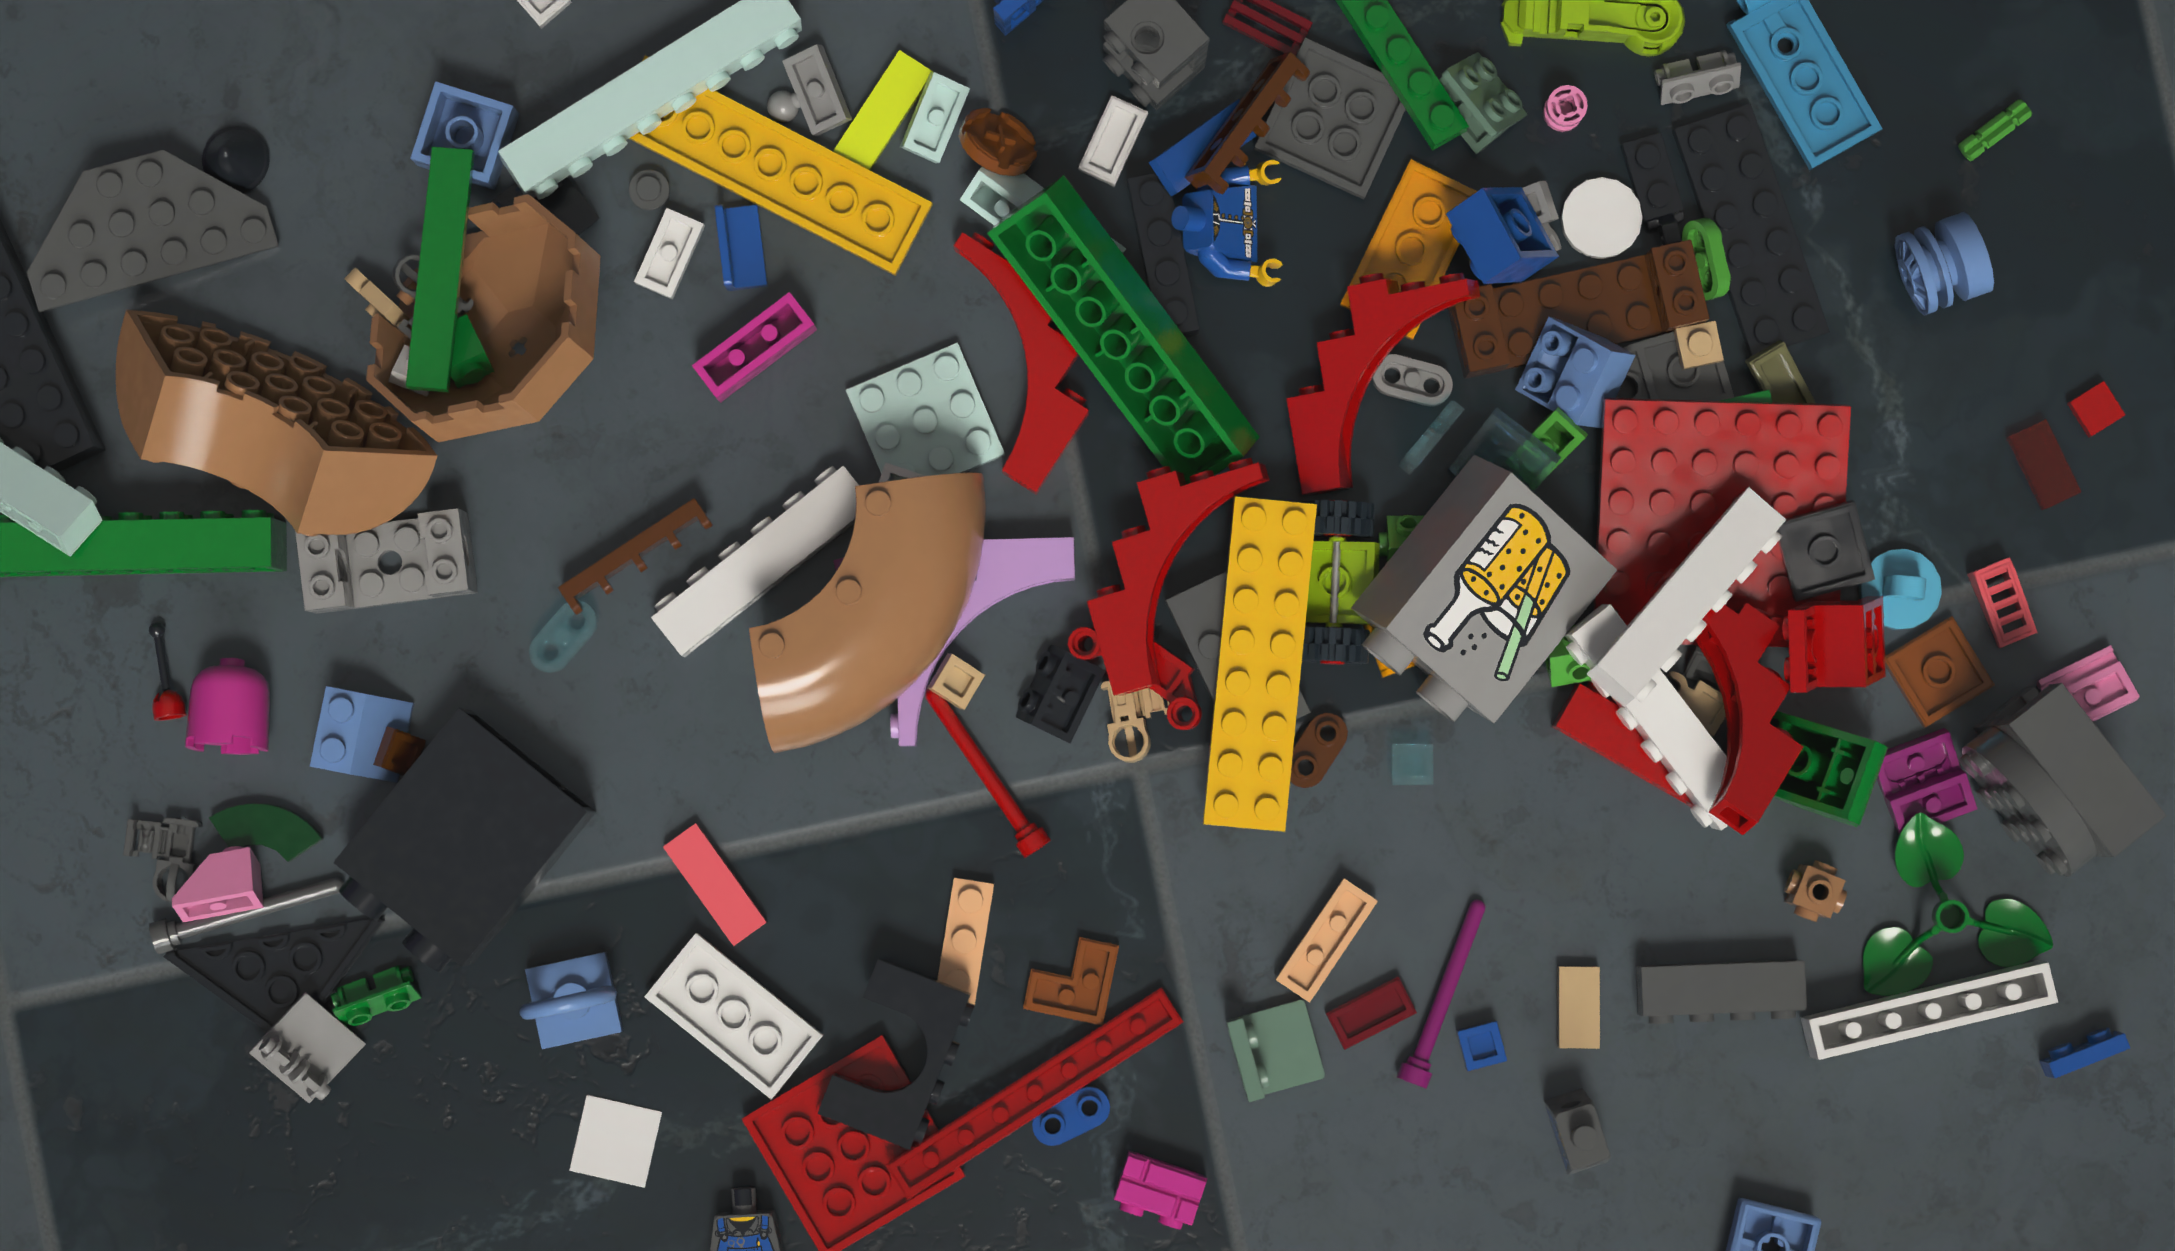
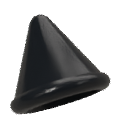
M241 126L227 127L219 130L206 143L202 155V166L205 173L241 193L253 190L262 182L270 162L269 151L262 137L255 131Z

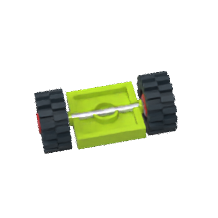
M1345 500L1302 501V503L1317 504L1314 536L1329 538V541H1313L1306 623L1326 624L1325 627L1329 628L1305 627L1302 661L1344 665V663L1369 664V652L1362 646V643L1370 635V631L1343 628V624L1369 625L1351 607L1379 573L1380 543L1346 542V538H1374L1375 504Z

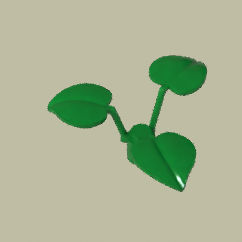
M1917 813L1906 823L1899 835L1895 848V866L1900 877L1909 886L1921 887L1931 881L1932 887L1940 900L1932 910L1934 925L1914 940L1906 930L1899 927L1883 928L1875 932L1867 941L1863 953L1864 989L1871 994L1891 996L1911 991L1920 986L1931 973L1933 959L1930 953L1919 947V945L1930 937L1937 935L1940 931L1957 933L1962 931L1967 925L1982 928L1983 930L1978 936V947L1989 962L2000 967H2012L2028 962L2034 957L2052 949L2053 940L2041 918L2032 909L2017 900L1998 899L1990 902L1985 909V921L1969 917L1968 909L1963 903L1948 899V895L1944 892L1938 880L1951 879L1959 872L1964 861L1963 846L1956 834L1949 828L1936 822L1924 813Z

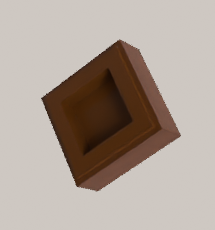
M387 726L373 765L404 776L422 754L426 740Z

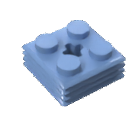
M1739 1198L1726 1251H1763L1761 1250L1763 1242L1768 1243L1771 1237H1774V1243L1780 1246L1779 1251H1815L1821 1219L1814 1215Z

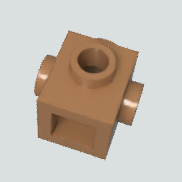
M1815 860L1813 866L1799 864L1798 869H1793L1786 881L1784 892L1787 893L1784 902L1796 907L1794 914L1810 921L1817 922L1819 916L1831 919L1833 912L1838 914L1845 902L1847 891L1843 890L1846 880L1836 877L1838 869ZM1817 884H1822L1825 887L1820 900L1816 899L1812 892Z

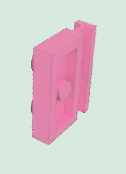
M2111 645L2038 680L2036 684L2038 689L2042 691L2050 684L2062 683L2092 722L2137 701L2140 697L2121 662H2118Z

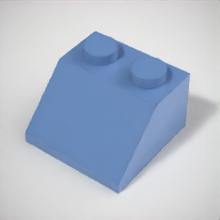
M326 686L310 767L398 783L400 774L375 766L373 763L387 726L408 733L414 703Z

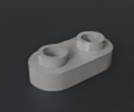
M1397 354L1387 355L1372 378L1375 388L1380 393L1428 407L1438 406L1445 402L1453 388L1452 378L1443 367ZM1388 369L1396 370L1399 373V381L1396 383L1386 381L1385 371ZM1432 379L1437 382L1438 391L1436 393L1430 394L1425 391L1424 382L1426 380Z

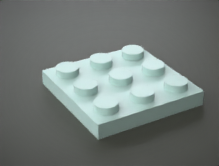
M958 342L846 389L881 474L885 462L925 476L965 473L1005 456V452ZM891 474L889 481L906 478Z

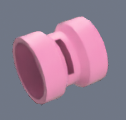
M1570 85L1558 87L1544 103L1543 117L1545 122L1553 130L1560 132L1574 129L1586 114L1588 107L1587 98L1577 87Z

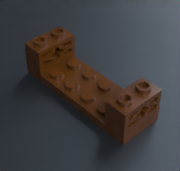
M1691 239L1651 248L1642 256L1494 289L1492 284L1480 286L1481 297L1467 300L1448 308L1464 379L1527 365L1548 317H1554L1604 337L1617 345L1674 332L1673 330L1677 328L1705 323L1710 319Z

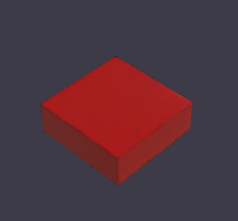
M2105 381L2100 382L2067 403L2088 438L2126 415Z

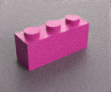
M789 292L694 363L692 367L721 403L817 331V328Z

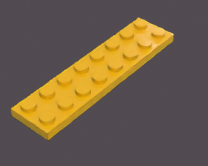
M645 55L644 58L642 59V61H644L645 59H647L648 56ZM709 89L696 96V102L681 113L672 111L662 117V123L653 131L645 135L638 132L629 138L894 276L897 275L933 206L931 201L716 91L710 92Z
M1234 496L1203 824L1285 832L1317 504Z

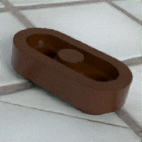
M1323 713L1310 721L1293 747L1290 782L1300 788H1309L1317 785L1323 779L1347 740V726L1339 716L1332 713ZM1328 725L1334 729L1335 736L1331 741H1324L1321 738L1320 730L1323 726ZM1304 759L1309 760L1313 765V771L1307 776L1300 774L1298 771V764Z

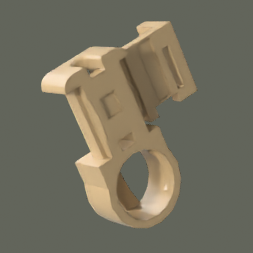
M1105 681L1102 683L1101 689L1103 691L1108 690L1113 723L1107 724L1110 750L1119 760L1126 763L1140 761L1148 754L1151 747V739L1147 731L1145 719L1138 717L1146 716V719L1151 718L1152 712L1163 710L1165 715H1167L1168 708H1165L1164 698L1150 688L1123 696H1114L1110 681ZM1133 727L1138 728L1143 736V746L1138 754ZM1122 729L1125 730L1129 757L1120 755V752L1115 747L1116 736Z

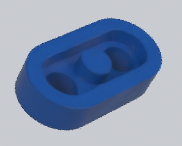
M1085 1086L1033 1119L1032 1128L1034 1135L1045 1145L1057 1146L1101 1125L1107 1119L1110 1112L1108 1097L1097 1087ZM1086 1100H1093L1098 1106L1096 1113L1093 1115H1086L1081 1109L1082 1104ZM1049 1118H1056L1060 1121L1061 1127L1059 1131L1050 1133L1045 1129V1122Z

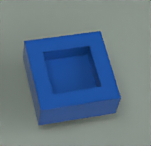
M1497 1021L1456 1031L1467 1071L1507 1061Z

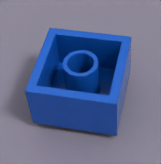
M1522 187L1482 188L1446 213L1452 224L1451 232L1454 238L1463 245L1470 258L1472 272L1478 279L1482 280L1483 284L1523 282L1559 257Z

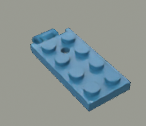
M1736 0L1746 15L1738 20L1734 19L1728 22L1726 26L1809 170L1883 129L1809 0ZM1786 38L1791 41L1792 50L1790 52L1783 53L1779 50L1778 41L1780 39Z

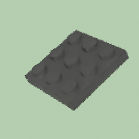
M1305 38L1296 57L1309 69L1310 75L1305 81L1297 79L1294 75L1289 79L1283 90L1291 97V101L1285 108L1280 107L1276 103L1274 104L1266 121L1270 130L1265 137L1259 136L1254 150L1364 200L1406 109L1382 72Z

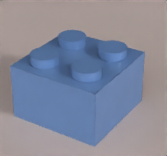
M435 81L410 159L417 166L429 170L432 147L473 150L475 156L472 183L495 190L503 167L498 151L510 144L519 112L513 105Z

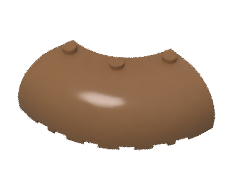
M126 310L117 347L116 395L124 430L141 460L153 463H174L224 478L233 485L247 489L262 498L287 519L297 534L306 536H317L319 534L347 535L378 527L393 519L411 505L430 479L438 455L425 438L414 427L406 429L397 421L399 413L391 406L383 407L371 401L372 392L350 378H346L341 382L325 373L326 365L296 351L290 357L269 348L271 341L241 331L239 338L230 336L223 330L217 329L216 324L202 321L201 327L198 328L177 323L178 317L174 315Z
M982 473L931 475L855 486L856 518L853 535L844 559L832 579L810 602L792 614L765 625L749 628L760 705L767 737L774 753L807 747L862 724L898 699L938 657L955 630L969 602L980 566L986 519L985 486Z

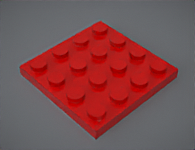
M883 1034L742 1118L743 1123L818 1251H841L966 1176L960 1166L907 1200L887 1169L886 1164L909 1149L817 1114L834 1073L881 1090H895L911 1083ZM927 1108L923 1118L930 1120L923 1140L939 1131ZM913 1141L911 1148L917 1145L919 1142Z

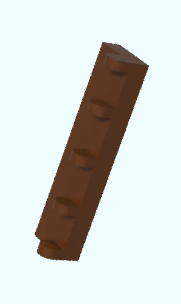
M1291 51L1269 60L1187 173L1185 178L1195 188L1208 184L1215 192L1224 194L1229 185L1220 175L1230 161L1239 167H1243L1246 164L1248 157L1240 147L1252 131L1260 137H1265L1269 132V126L1261 118L1271 104L1275 102L1280 107H1287L1291 97L1283 88L1292 75L1301 81H1305L1310 75L1309 69Z
M693 498L559 586L558 589L573 612L578 615L583 611V608L577 599L599 585L607 595L610 594L614 589L608 581L609 578L632 563H635L642 573L648 569L642 559L644 555L667 540L677 550L682 544L676 534L698 520L706 530L712 527L713 524L699 501Z

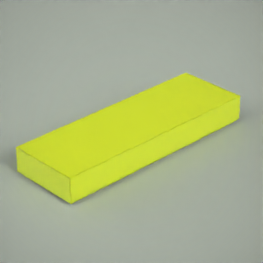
M899 50L833 151L871 171L922 93L929 74L933 71Z

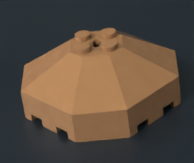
M529 194L514 197V205L499 208L491 202L470 207L468 211V219L482 231L467 234L465 239L459 297L464 301L472 298L474 303L472 308L462 316L468 315L495 372L484 376L477 383L467 384L458 389L451 377L449 393L430 391L428 396L388 382L391 371L404 345L410 347L411 340L378 313L372 318L370 344L376 348L375 364L367 365L366 381L411 422L437 442L539 422L594 359L601 256ZM408 277L403 284L409 289L416 290L417 283ZM400 291L396 295L400 299L399 308L411 318L414 315L413 307L415 300L408 294ZM518 342L520 344L525 343L524 347L527 349L522 356L518 353L514 355L516 351L513 347Z

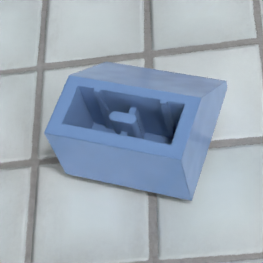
M1548 317L1515 390L1552 411L1559 407L1576 425L1602 428L1603 398H1616L1636 355L1604 337L1554 317Z

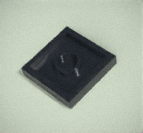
M1854 500L1786 518V521L1777 530L1782 535L1778 543L1795 602L1875 580Z

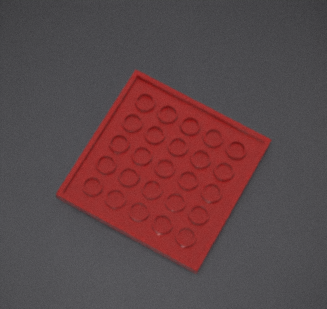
M1603 398L1596 551L1613 565L1617 571L1595 597L1593 611L1602 604H1611L1628 626L1652 598L1649 594L1657 581L1670 568L1676 570L1735 499L1748 487L1785 519L1846 502L1851 406L1848 404ZM1778 542L1767 554L1760 550L1752 561L1757 564V567L1743 583L1735 580L1727 589L1733 594L1727 601L1730 609L1737 612L1747 602L1752 607L1765 611L1771 620L1780 625L1767 647H1789V641L1784 640L1782 631L1783 619L1785 616H1788L1789 609L1807 601H1840L1841 592L1840 589L1795 602ZM1685 639L1682 642L1683 645H1698L1695 640L1690 642Z

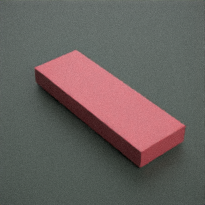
M697 823L663 846L733 946L767 923V920Z

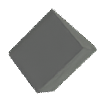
M1693 645L1683 676L1695 681L1701 680L1707 685L1719 689L1710 664L1699 646Z

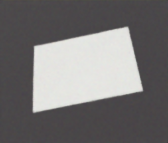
M587 1095L569 1171L645 1188L662 1112Z

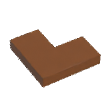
M1079 937L1071 976L1031 968L1023 1009L1103 1025L1119 945Z

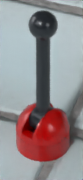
M154 622L149 627V634L155 641L162 691L153 699V717L155 721L182 718L187 716L185 702L177 691L170 689L162 639V636L165 634V627L160 622Z

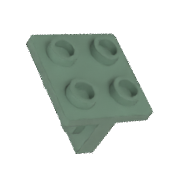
M1478 52L1447 68L1442 73L1443 77L1439 79L1469 125L1467 131L1461 136L1475 154L1484 150L1509 127L1527 116V112L1522 107L1520 97L1504 85L1497 76V70L1493 63L1487 58L1482 57Z

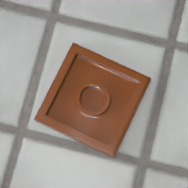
M1949 616L1885 655V667L1923 728L1995 686L1953 616Z

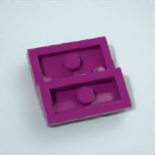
M1947 729L1937 730L1887 750L1877 782L1899 835L1906 823L1917 813H1924L1936 822L1943 823L1977 810L1967 774L1960 767L1950 732Z

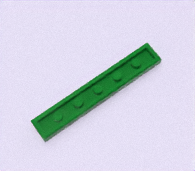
M432 147L406 378L407 389L449 393L475 156L473 150Z

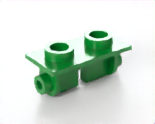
M400 965L374 974L373 978L376 989L373 990L369 989L366 978L337 987L338 992L331 994L335 1006L332 1009L334 1015L345 1026H356L369 1022L372 1016L385 1011L394 1012L407 1008L411 1002L422 998L421 994L411 984L414 981V977L410 967L402 968Z

